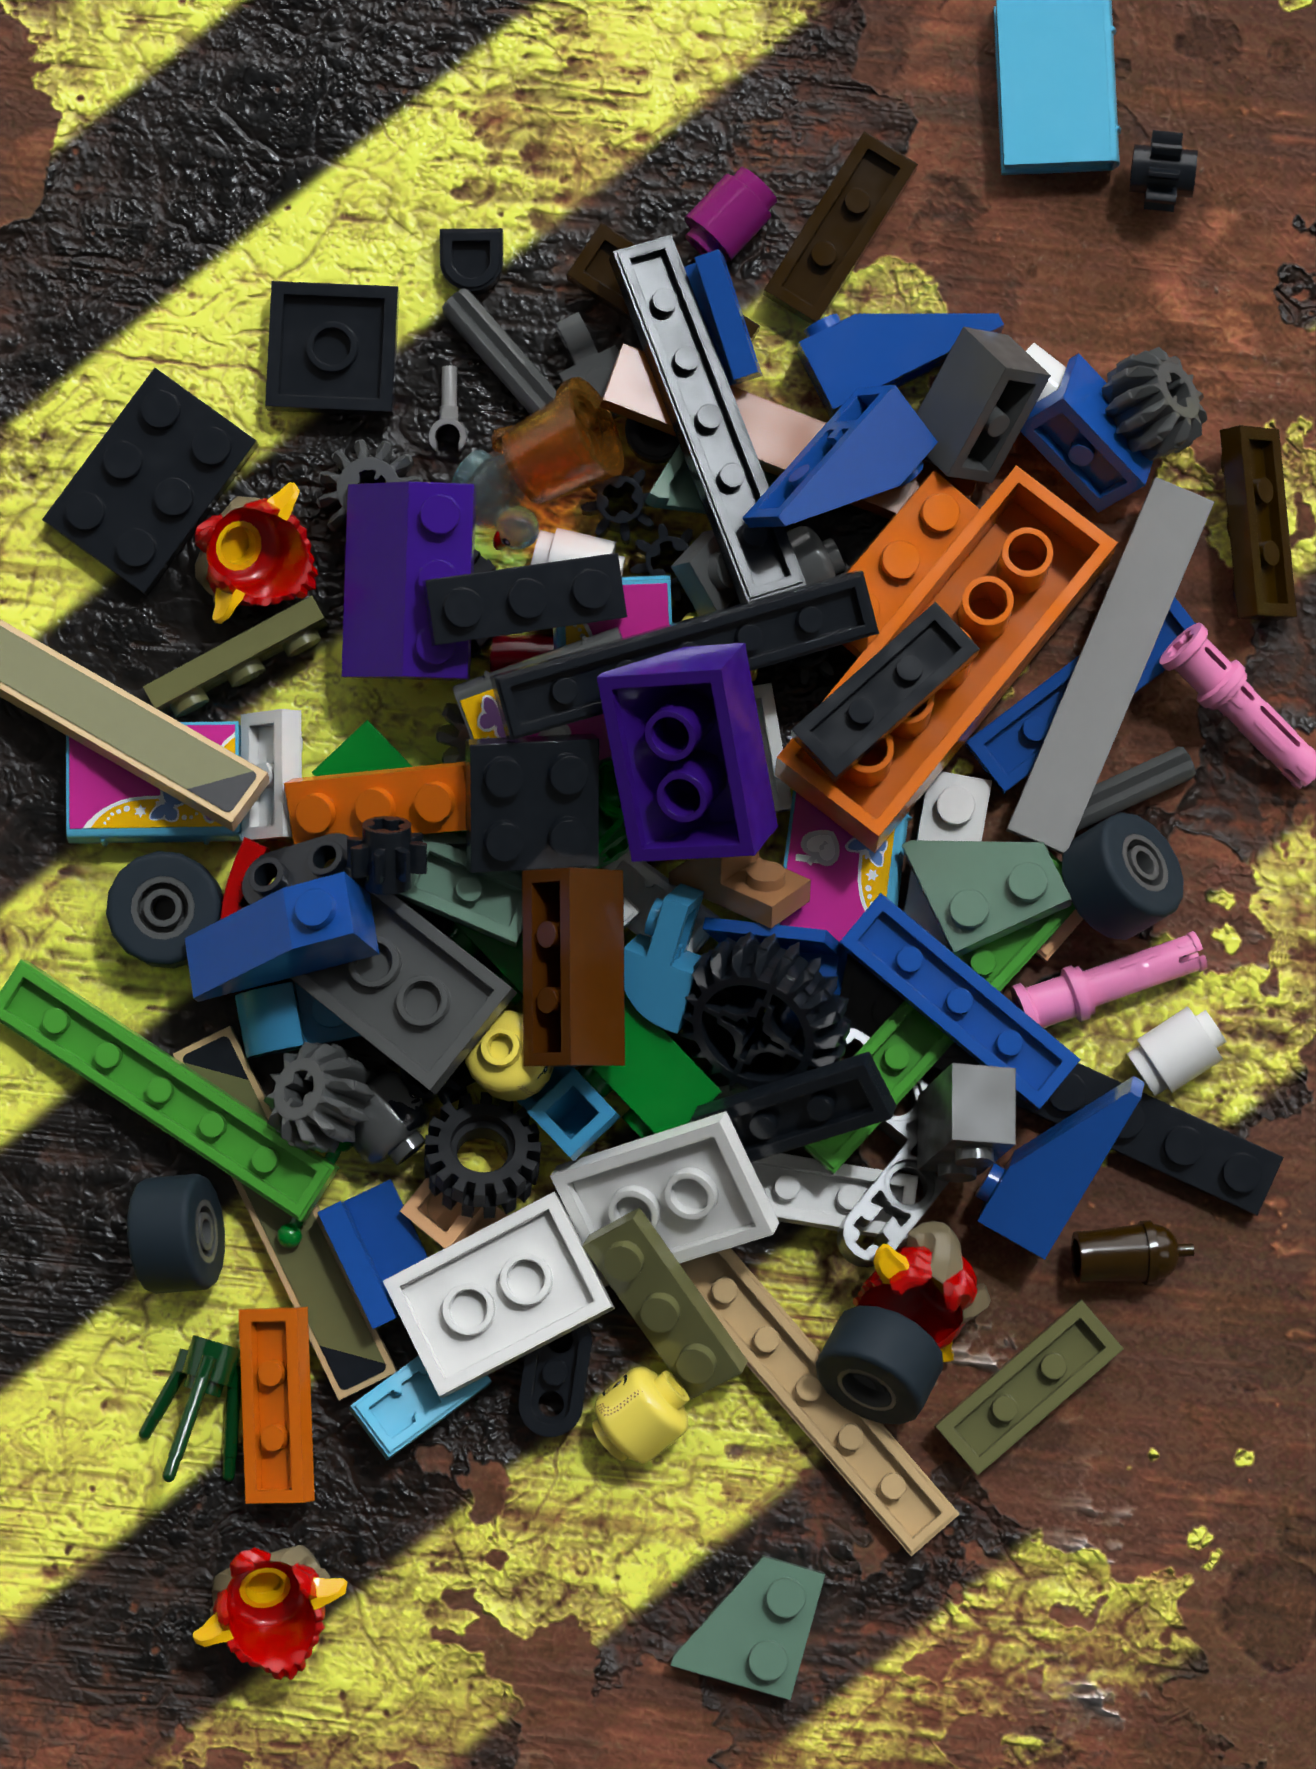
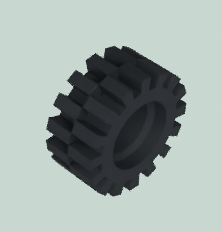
M481 1092L480 1104H472L469 1093L459 1096L458 1109H455L450 1102L442 1106L440 1109V1119L433 1116L429 1123L428 1135L425 1136L424 1172L425 1178H429V1189L434 1197L443 1193L442 1205L449 1210H452L457 1202L461 1203V1215L473 1218L474 1207H483L484 1219L495 1218L496 1206L498 1205L502 1206L505 1214L515 1210L517 1197L525 1202L531 1195L532 1184L536 1185L541 1154L540 1132L536 1123L529 1125L530 1115L527 1113L528 1111L522 1106L516 1113H513V1101L501 1100L499 1106L493 1105L492 1095L488 1092ZM489 1139L504 1147L507 1153V1160L501 1168L495 1171L476 1172L464 1167L459 1161L457 1153L460 1147L467 1141Z

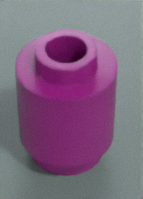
M740 167L733 176L725 174L686 215L684 220L690 231L685 235V238L700 255L719 249L723 253L725 260L730 262L771 219L769 210L777 203V198L758 176L750 170Z

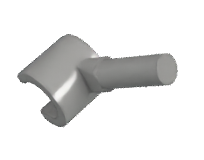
M447 365L442 367L439 420L432 425L428 436L430 445L436 452H438L437 433L444 425L450 424L458 429L460 433L459 452L464 449L468 441L467 429L458 421L456 366Z

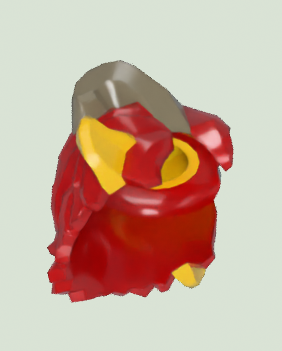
M289 482L269 499L237 496L220 515L211 516L197 526L195 545L201 551L195 563V577L198 583L213 596L215 608L212 619L215 623L222 624L229 619L238 605L268 606L270 604H279L282 600H293L295 597L303 599L308 596V591L316 589L314 578L318 576V570L313 566L315 559L310 552L311 543L307 538V528L301 526L300 520L292 514L300 493L295 483Z
M931 1221L922 1223L910 1230L906 1246L895 1251L889 1244H882L876 1250L873 1260L875 1270L861 1286V1290L857 1294L858 1297L853 1298V1304L855 1306H878L897 1312L916 1322L933 1337L942 1351L943 1362H951L954 1360L953 1339L957 1338L965 1323L988 1308L991 1299L984 1283L977 1284V1277L971 1264L962 1256L961 1245L957 1235L945 1223Z
M296 1545L271 1553L255 1547L243 1550L233 1558L228 1569L220 1572L213 1578V1606L210 1609V1618L202 1627L193 1632V1640L196 1644L204 1647L225 1642L229 1651L235 1653L238 1660L242 1663L248 1662L252 1667H260L266 1673H271L274 1679L281 1680L285 1676L292 1680L298 1671L305 1669V1661L312 1655V1649L318 1643L320 1633L325 1629L323 1623L325 1605L343 1596L346 1593L348 1582L344 1578L330 1579L329 1573L325 1568H321L313 1553L304 1545Z

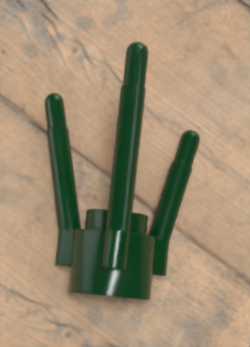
M195 1335L192 1337L188 1350L180 1348L174 1369L139 1430V1437L141 1439L147 1440L151 1437L185 1379L184 1387L190 1388L191 1391L168 1454L169 1457L162 1474L164 1481L172 1482L175 1479L205 1393L221 1397L224 1385L227 1386L222 1478L226 1482H231L234 1479L241 1406V1367L237 1366L240 1358V1349Z

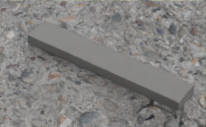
M1154 478L1006 831L1032 842H1044L1046 848L1062 855L1070 847L1215 501L1160 478Z

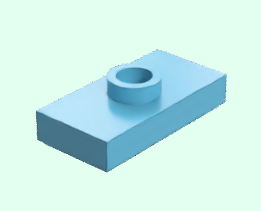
M418 1355L350 1405L349 1410L385 1459L389 1460L489 1386L492 1381L487 1375L444 1398L439 1397Z

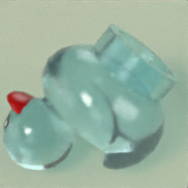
M479 449L469 454L457 468L452 483L475 485V526L482 529L495 528L493 546L496 550H502L505 547L525 549L536 541L540 529L538 518L530 509L519 506L524 499L529 485L534 484V475L529 465L521 457L510 453L491 456L486 451Z

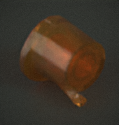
M572 377L564 381L556 391L555 399L516 425L498 428L492 433V448L494 451L504 454L506 464L514 481L526 497L537 505L550 503L620 476L624 469V453L615 421L610 411L599 407L602 400L600 394L589 382L581 377Z

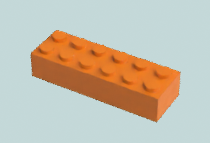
M1016 465L826 698L934 602L980 648L978 655L835 783L793 738L777 756L774 775L868 849L876 853L1109 566L1118 542Z

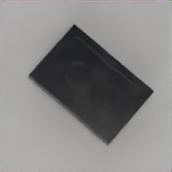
M154 367L42 520L142 594L148 596L196 531L197 526L202 523L259 444L257 440Z

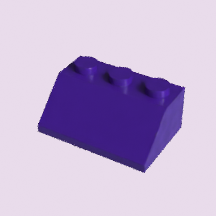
M411 481L348 484L341 677L439 681L470 680L471 640L432 646L422 581L474 573L476 487L474 484Z
M733 643L682 647L601 673L597 677L632 862L755 856L777 829L778 823L746 644Z

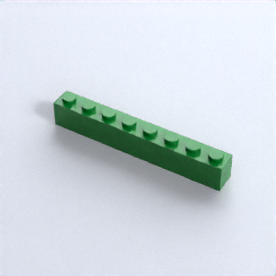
M366 720L314 769L312 774L314 776L412 766ZM462 831L441 832V833H453V832H454L455 834H457V835H459V836L466 835V831H465V832H462ZM456 922L445 931L458 946L472 957H475L481 951L498 969L494 974L517 992L511 1000L515 1006L523 999V933L515 948ZM624 990L625 1066L580 1067L577 1071L603 1098L613 1090L630 1107L622 1118L641 1138L692 1122L691 1118L697 1106L714 1101L722 1091L661 1027L648 1021L636 1010Z

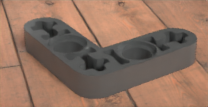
M850 1028V1033L845 1039L847 1041L845 1048L849 1046L857 1053L870 1037L858 1029ZM921 1079L908 1092L911 1098V1109L909 1112L902 1116L893 1115L892 1119L882 1121L877 1126L901 1146L900 1150L843 1219L837 1230V1245L840 1253L848 1262L857 1267H873V1260L879 1246L872 1244L866 1250L861 1248L856 1243L860 1232L854 1227L855 1223L864 1228L883 1209L892 1218L879 1231L876 1240L879 1244H889L896 1250L908 1232L915 1226L949 1183L939 1180L935 1172L917 1170L918 1095L928 1086ZM911 1150L914 1151L916 1157L910 1155ZM903 1171L919 1176L918 1179L923 1187V1196L920 1202L912 1205L903 1204L892 1195L890 1180L893 1174ZM872 1198H875L879 1205L873 1204L871 1202ZM903 1218L905 1223L900 1226L896 1219Z

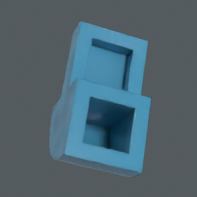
M682 883L664 899L657 897L654 901L644 929V933L652 937L639 933L624 946V990L636 1010L648 1021L676 1034L684 1027L687 1021L682 1018L689 1002L685 997H688L696 982L692 973L695 970L694 965L701 955L687 951L704 895V891Z
M294 982L262 987L235 995L245 1057L247 1059L300 1050L304 1042L326 1044L363 1037Z
M554 1067L550 1080L540 1092L525 1100H516L573 1161L580 1157L620 1118V1115L574 1067Z

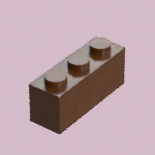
M570 867L522 870L524 1066H625L623 870Z

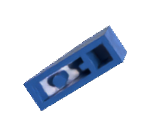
M836 313L816 321L804 330L807 338L799 341L797 355L831 419L857 388L896 385L898 388L941 367L963 327L1001 333L1004 323L998 313L854 314L842 321Z
M896 385L857 388L742 519L749 528L787 526L892 488L904 486L922 471L924 466L922 460L935 447L938 441Z
M345 872L284 887L184 938L193 999L197 1002L379 955L370 894Z
M1132 1076L1016 1149L1004 1168L994 1163L975 1194V1197L984 1201L977 1221L1045 1260L1139 1103L1145 1082Z

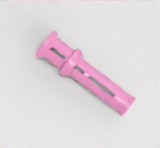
M1198 622L1184 630L1163 652L1159 662L1167 671L1175 669L1198 692L1197 702L1204 708H1209L1210 710L1218 709L1282 772L1295 789L1299 790L1302 786L1306 787L1315 780L1316 751L1297 734L1268 702L1266 703L1254 691V688L1246 681L1247 673L1245 672V667L1237 660L1230 662L1207 639L1208 629L1202 623Z
M1192 931L1185 936L1082 971L1079 966L1073 967L1070 965L1061 969V974L1058 977L1026 988L1021 983L1010 987L1012 1002L1042 1028L1074 1017L1079 1022L1090 1019L1091 1015L1095 1014L1096 1006L1197 971L1207 970V960L1205 955L1199 956L1197 951L1203 950V947L1196 933Z

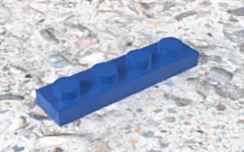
M1175 597L1134 694L1166 671L1159 663L1163 652L1178 635L1193 624H1196ZM1079 656L965 742L964 745L1002 794L1006 793L1030 774Z
M882 893L878 895L838 943L843 950L981 1065L1016 1068V1094L1036 1111L1044 1105L1081 1060Z

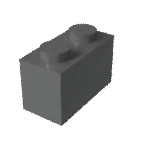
M963 327L917 412V415L938 441L927 457L946 476L992 483L1051 375L1009 335Z
M952 1063L918 1095V1171L938 1172V1179L945 1182L962 1183L974 1181L977 1175L983 1173L1016 1145V1068Z

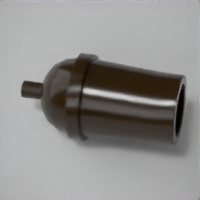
M1151 1220L1139 1221L1137 1225L1075 1231L1071 1240L1072 1268L1077 1283L1142 1282L1144 1285H1153L1158 1280L1165 1279L1173 1273L1178 1265L1179 1257L1194 1256L1193 1243L1178 1244L1176 1237L1169 1229L1153 1224Z

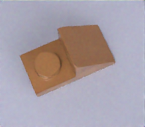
M759 851L755 856L688 859L669 872L670 884L678 886L682 883L704 891V899L769 928H773L810 901L811 879L785 869L777 862L760 858Z

